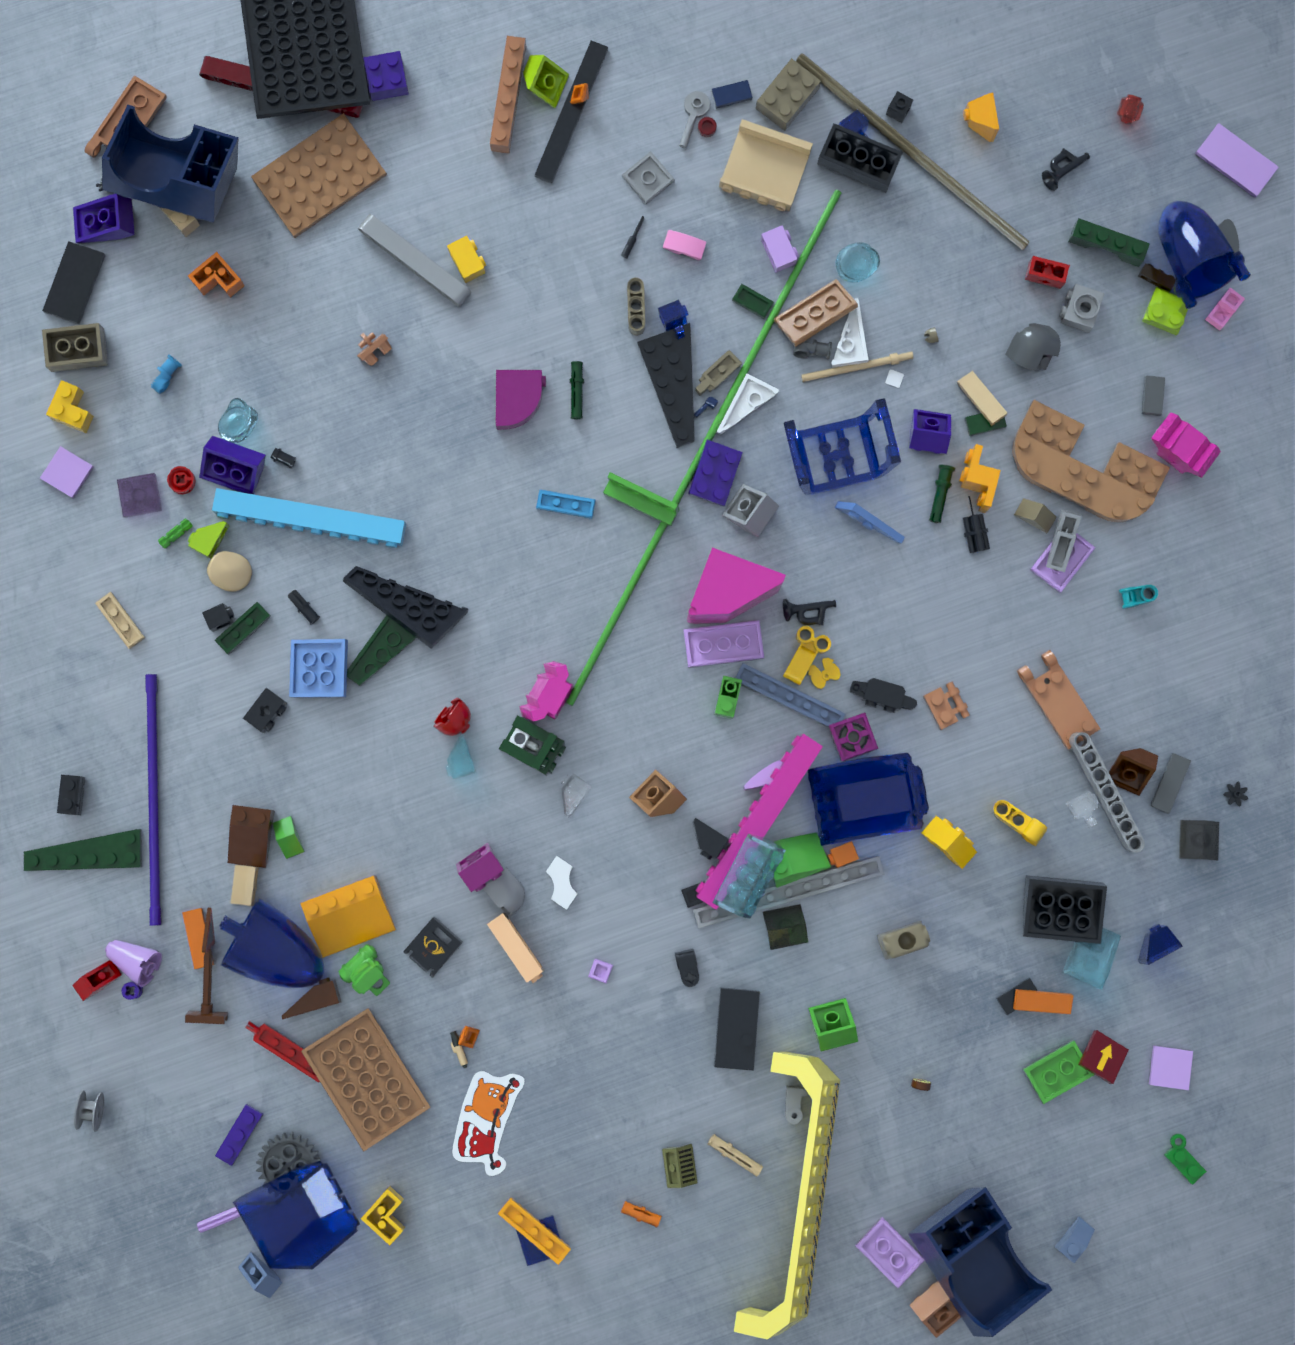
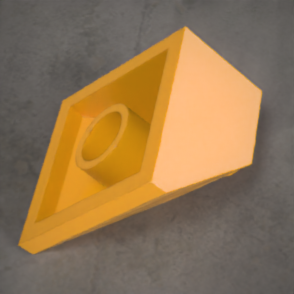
M988 93L968 102L963 110V117L967 121L969 128L987 141L993 142L999 131L994 94Z

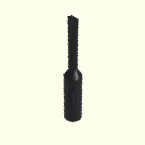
M644 216L641 217L633 235L629 237L621 253L622 257L628 258L636 242V236L643 223Z

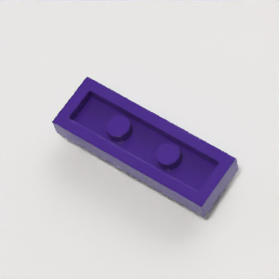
M246 1104L215 1156L232 1166L263 1116V1113Z

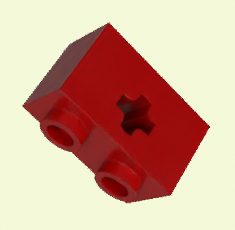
M1032 256L1028 264L1025 280L1061 289L1066 283L1070 265Z

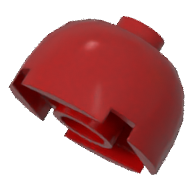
M458 697L450 702L453 704L448 708L445 706L434 721L436 725L433 726L444 735L454 736L460 732L463 734L470 727L468 723L471 719V712L466 703Z

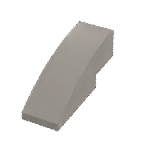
M1061 510L1046 564L1047 568L1065 572L1082 517L1080 514Z

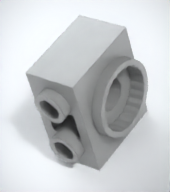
M1075 284L1072 289L1069 288L1065 298L1068 300L1067 305L1063 306L1060 317H1062L1061 324L1090 333L1100 310L1104 293ZM1080 306H1086L1088 312H1083Z

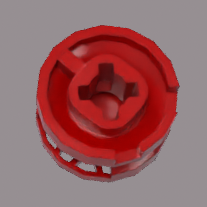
M184 466L174 467L167 476L169 487L177 494H187L195 487L196 479L194 474Z

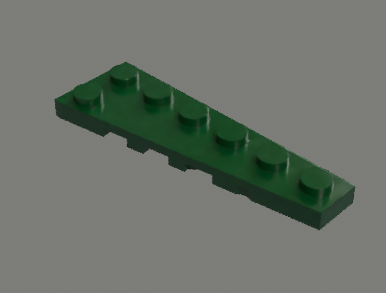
M141 829L24 851V871L142 867Z

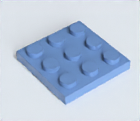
M291 640L289 697H346L348 640Z

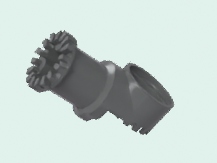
M816 339L813 340V344L803 342L796 347L794 346L793 355L798 358L819 355L830 359L831 351L829 350L832 348V342L822 343L817 342Z

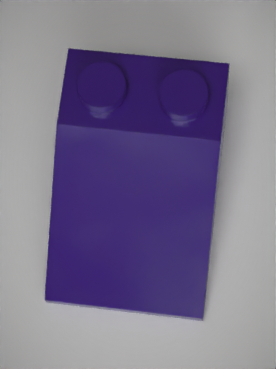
M112 194L73 207L75 243L77 244L120 240L135 235L131 198Z

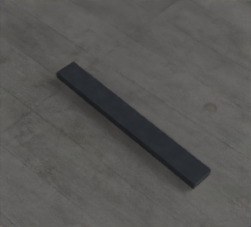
M592 40L590 41L537 167L535 177L553 183L586 104V101L576 104L570 103L574 86L587 83L590 94L607 54V46Z

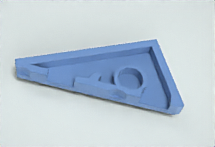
M838 501L835 506L839 511L861 522L865 528L869 530L874 529L902 544L905 538L903 535L858 504Z

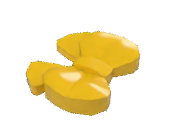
M830 658L822 659L824 667L822 672L815 665H811L808 675H811L812 684L817 689L824 688L826 681L830 679L838 680L841 676L839 668Z

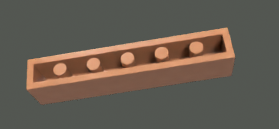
M508 35L506 38L490 138V148L494 152L510 154L527 47L526 38Z

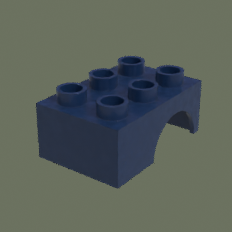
M127 104L102 156L103 190L214 223L237 171L239 137L195 124L192 132L186 137H164L147 128L138 118L135 106Z
M986 1187L965 1190L908 1233L973 1336L977 1337L995 1336L1052 1291L1048 1283L1036 1278L1017 1257L1008 1236V1232L1012 1227Z

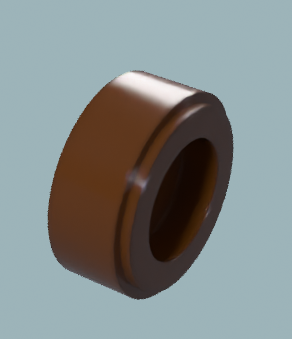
M913 1078L911 1086L918 1090L929 1091L931 1082Z

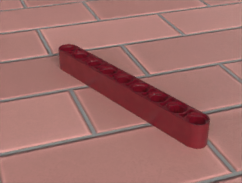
M204 56L199 73L202 78L253 91L249 66L211 56ZM363 106L326 111L338 114L344 113L346 116L359 118Z

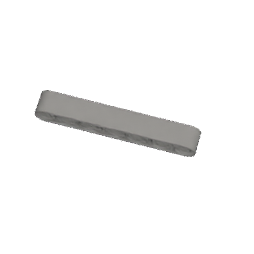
M369 214L358 227V230L456 306L460 307L470 295V289L372 214Z
M1083 732L1073 733L1069 738L1070 746L1123 847L1130 852L1137 853L1142 851L1145 846L1144 839L1090 736ZM1078 736H1082L1084 740L1081 746H1078L1076 743ZM1088 753H1091L1093 757L1090 763H1087L1085 760V756ZM1097 770H1100L1102 774L1099 780H1096L1094 777V773ZM1106 787L1110 789L1108 797H1105L1103 794V790ZM1115 804L1119 806L1117 814L1112 812V807ZM1124 821L1128 823L1126 831L1121 829V824ZM1135 838L1137 840V845L1135 848L1132 849L1130 846V842L1132 839Z

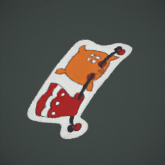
M485 1071L477 1072L473 1076L462 1105L452 1150L453 1157L456 1160L462 1162H483L485 1164V1171L489 1176L500 1174L505 1169L506 1161L497 1152L506 1121L517 1094L523 1088L525 1082L522 1076L509 1074L503 1077H495Z

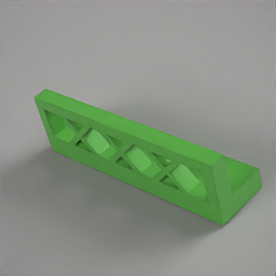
M611 472L607 477L609 482L603 491L605 495L672 526L680 510L678 504Z

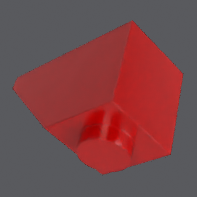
M109 960L81 976L72 986L82 1001H85L118 979L122 974L116 965Z

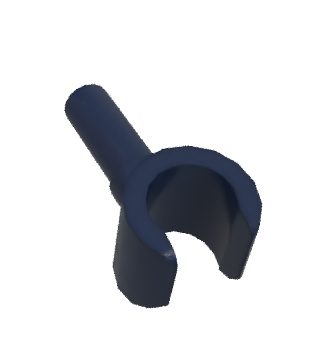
M708 397L704 405L694 413L696 418L707 407L714 409L718 404V400Z

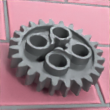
M292 1132L289 1138H287L286 1133H283L282 1139L276 1135L274 1137L275 1142L269 1139L267 1141L269 1146H262L265 1152L258 1153V1156L262 1158L256 1161L257 1164L261 1165L256 1172H262L258 1179H265L262 1186L269 1184L268 1192L275 1189V1196L283 1192V1198L288 1193L293 1198L295 1191L301 1195L303 1193L302 1188L308 1191L310 1189L308 1184L314 1185L315 1183L312 1178H318L319 1176L315 1172L321 1169L320 1166L316 1165L321 1160L320 1158H315L318 1151L311 1150L314 1144L307 1145L308 1138L301 1141V1134L294 1138V1133ZM286 1147H292L294 1155H288ZM302 1154V1157L296 1160L291 1167L285 1169L280 1175L275 1176V1173L282 1169L286 1163L292 1161L297 1155ZM271 1159H275L279 1162L278 1168H274L271 1166ZM298 1163H305L307 1166V1170H300L298 1168ZM289 1175L291 1183L284 1182L282 1176Z

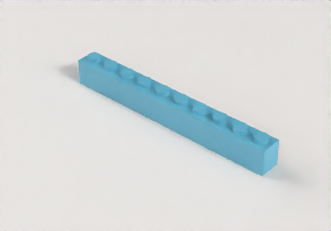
M216 488L212 511L219 518L228 519V516L236 517L235 520L247 522V519L255 520V524L266 525V523H272L273 527L283 529L285 526L292 527V530L299 532L307 529L311 530L310 533L322 535V532L330 533L329 536L334 538L347 536L348 540L359 542L360 539H364L369 544L378 545L381 542L386 543V546L391 548L403 545L406 522L403 520Z

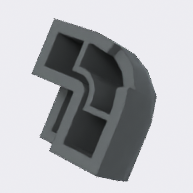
M1032 323L1020 333L1017 332L1005 355L1027 369L1034 371L1037 369L1046 370L1052 356L1058 357L1060 337L1050 326Z

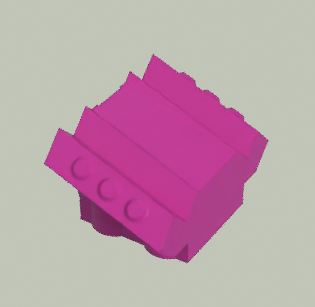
M1171 412L1151 438L1158 448L1156 453L1180 473L1189 472L1201 478L1221 452L1219 447L1210 443L1205 435L1189 423L1182 421L1179 415Z
M555 661L543 664L546 673L537 675L538 679L531 692L525 695L528 704L519 706L522 717L532 721L544 719L546 715L553 719L557 718L574 687L573 684L566 681L569 676L566 664Z

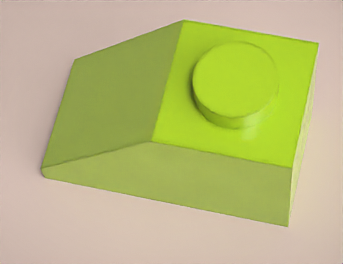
M222 521L199 528L190 535L188 546L212 559L230 526Z

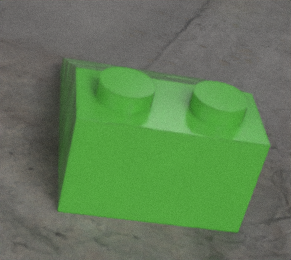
M817 832L780 839L762 846L763 855L776 888L831 868Z

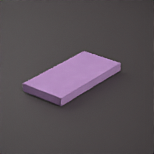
M1219 123L1195 153L1255 198L1279 168Z
M759 620L684 629L688 668L764 659Z

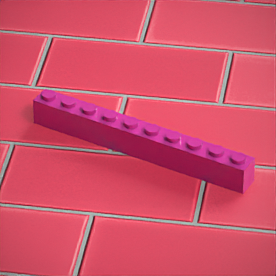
M805 734L797 735L791 743L793 748L790 753L785 752L780 760L783 762L779 769L775 768L770 775V778H772L769 785L765 784L760 790L759 794H761L758 802L756 800L753 801L748 809L751 811L747 818L744 816L738 824L740 827L737 834L732 833L727 841L729 846L726 850L722 849L717 856L718 863L716 866L712 865L706 873L709 877L705 883L701 881L696 888V897L717 910L822 749V745Z

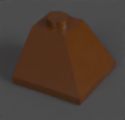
M1142 748L1120 752L1109 770L1115 786L1140 796L1156 771L1158 755Z

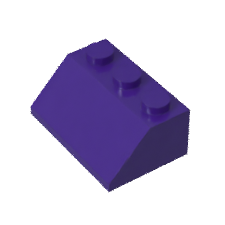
M212 436L203 447L199 478L238 492L254 495L263 472L266 455Z

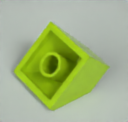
M530 55L523 71L527 88L550 106L556 108L569 73L545 55Z

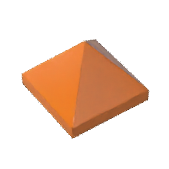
M588 84L575 85L570 103L576 104L588 100Z
M465 1026L460 1032L458 1044L473 1048L480 1030Z

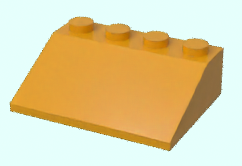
M376 875L300 903L323 958L396 930Z

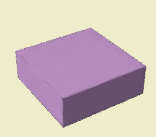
M595 959L588 977L607 983L613 965Z

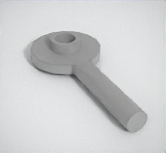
M694 91L685 98L684 107L685 111L689 114V118L679 145L682 148L687 147L696 118L704 116L710 108V100L703 92Z

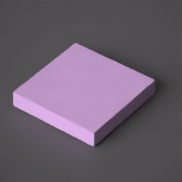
M60 446L40 479L74 499L94 466Z
M1153 1046L1149 1085L1189 1090L1193 1051Z

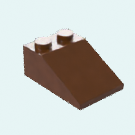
M232 805L227 863L261 868L267 867L274 810Z

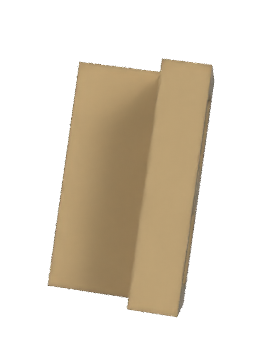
M235 865L230 904L254 906L259 867Z

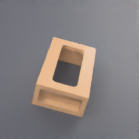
M502 913L487 924L526 982L531 980L534 983L543 976V967L506 913Z

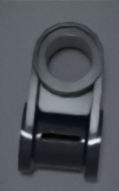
M694 949L675 952L677 967L683 984L687 987L695 986L699 981V974ZM688 973L696 976L692 984L689 981H685Z

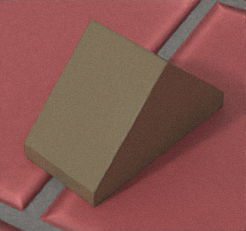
M1023 498L1014 514L1046 534L1056 519V516L1044 504Z

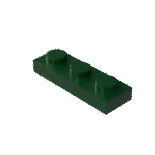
M256 602L218 636L215 642L229 655L268 620L271 615L259 602Z

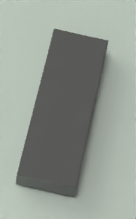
M1172 753L1151 807L1170 814L1191 760Z

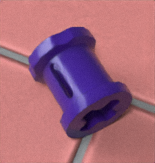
M128 982L122 987V995L128 1000L137 999L142 995L143 987L136 985L134 982ZM130 987H135V988H136V989L134 990V993H135V994H130V993H129V992L131 991V988H130Z

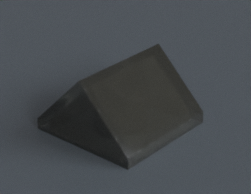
M1180 820L1179 859L1218 861L1219 822Z
M800 904L763 912L770 950L808 943L806 922Z

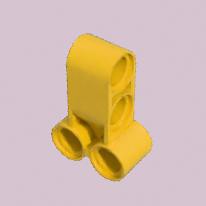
M803 626L797 631L796 639L800 645L783 677L798 685L803 681L817 653H826L831 647V640L827 636L820 635L815 638L814 631L809 626ZM803 630L808 631L810 639H801L800 632ZM825 640L827 648L819 649L817 641Z
M999 800L995 803L993 813L996 818L1021 834L1022 838L1033 846L1039 843L1047 831V826L1035 818L1032 819L1008 801ZM1004 805L1008 811L1006 814H999L997 807ZM1017 816L1022 817L1024 823L1020 826L1013 823V819Z

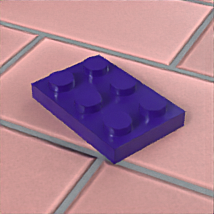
M707 439L688 494L724 507L743 452Z

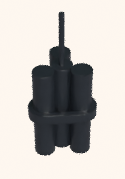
M968 496L972 515L964 517L963 523L966 532L964 537H967L969 552L989 550L990 546L987 536L989 531L985 526L983 514L974 515L971 498Z

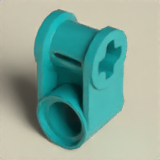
M1153 585L1128 587L1119 590L1124 604L1122 609L1151 603L1158 596V590ZM1144 590L1151 591V599H1147L1144 596Z

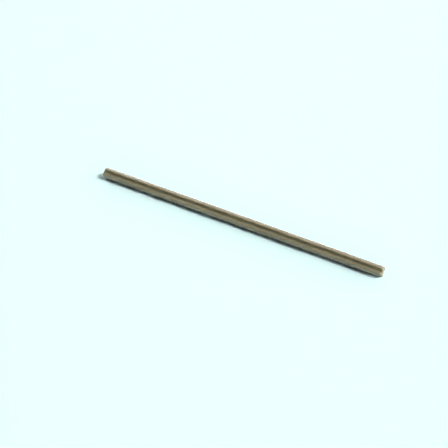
M801 53L797 57V63L821 80L825 87L1020 249L1023 250L1028 246L1029 240L805 54Z

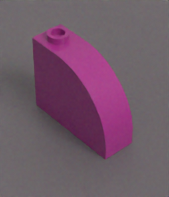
M496 370L497 430L520 427L536 414L542 400V387H546V376H542V370Z

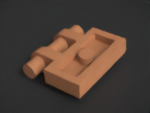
M953 681L946 684L949 692L944 694L940 687L923 696L940 730L958 722L955 715L958 712L961 713L963 719L970 716L967 710L968 706L966 702L963 703L959 695L960 691L958 687H955ZM950 697L953 698L957 706L954 709L951 708L947 700Z

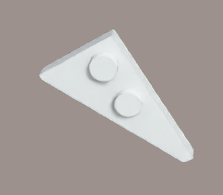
M855 298L858 308L849 313L843 328L841 339L832 360V368L868 362L858 298Z
M746 374L717 430V434L722 435L777 395L779 389Z

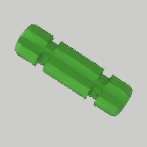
M187 518L183 519L180 525L177 524L167 532L165 537L162 536L158 540L164 549L171 545L170 542H174L182 536L185 530L188 531L192 528L193 525Z

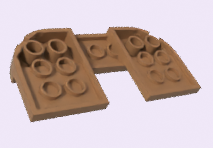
M1033 400L1016 433L1012 447V454L1017 469L1027 481L1050 493L1054 492L1084 507L1086 511L1111 522H1126L1135 519L1152 506L1170 469L1169 466L1118 442L1102 473L1070 457L1085 425Z

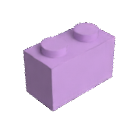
M783 225L761 235V242L775 273L796 265L797 258L799 257L797 249L791 246V236L788 230H784Z

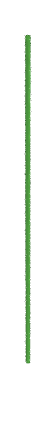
M835 189L672 502L679 504L696 472L706 440L712 441L740 385L774 323V318L778 316L842 194L841 191ZM660 522L567 699V704L573 706L660 541L667 524Z

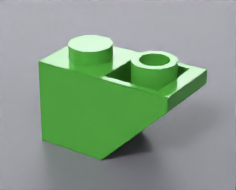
M723 676L714 715L730 719L734 718L742 683L741 679Z

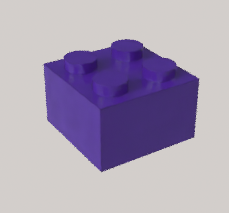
M400 51L363 57L372 101L409 95Z

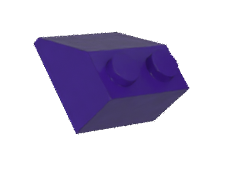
M914 409L909 448L916 451L923 450L936 454H947L951 439V414Z

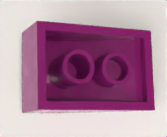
M488 842L456 864L459 876L471 892L474 890L476 892L480 891L486 886L485 883L490 879L492 881L496 880L502 875L501 872L504 870Z

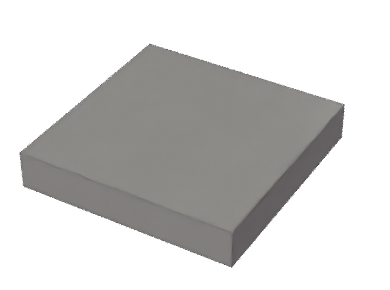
M651 151L622 174L624 180L645 204L649 203L675 181Z

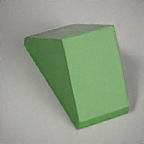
M292 816L273 823L276 841L286 859L305 852Z

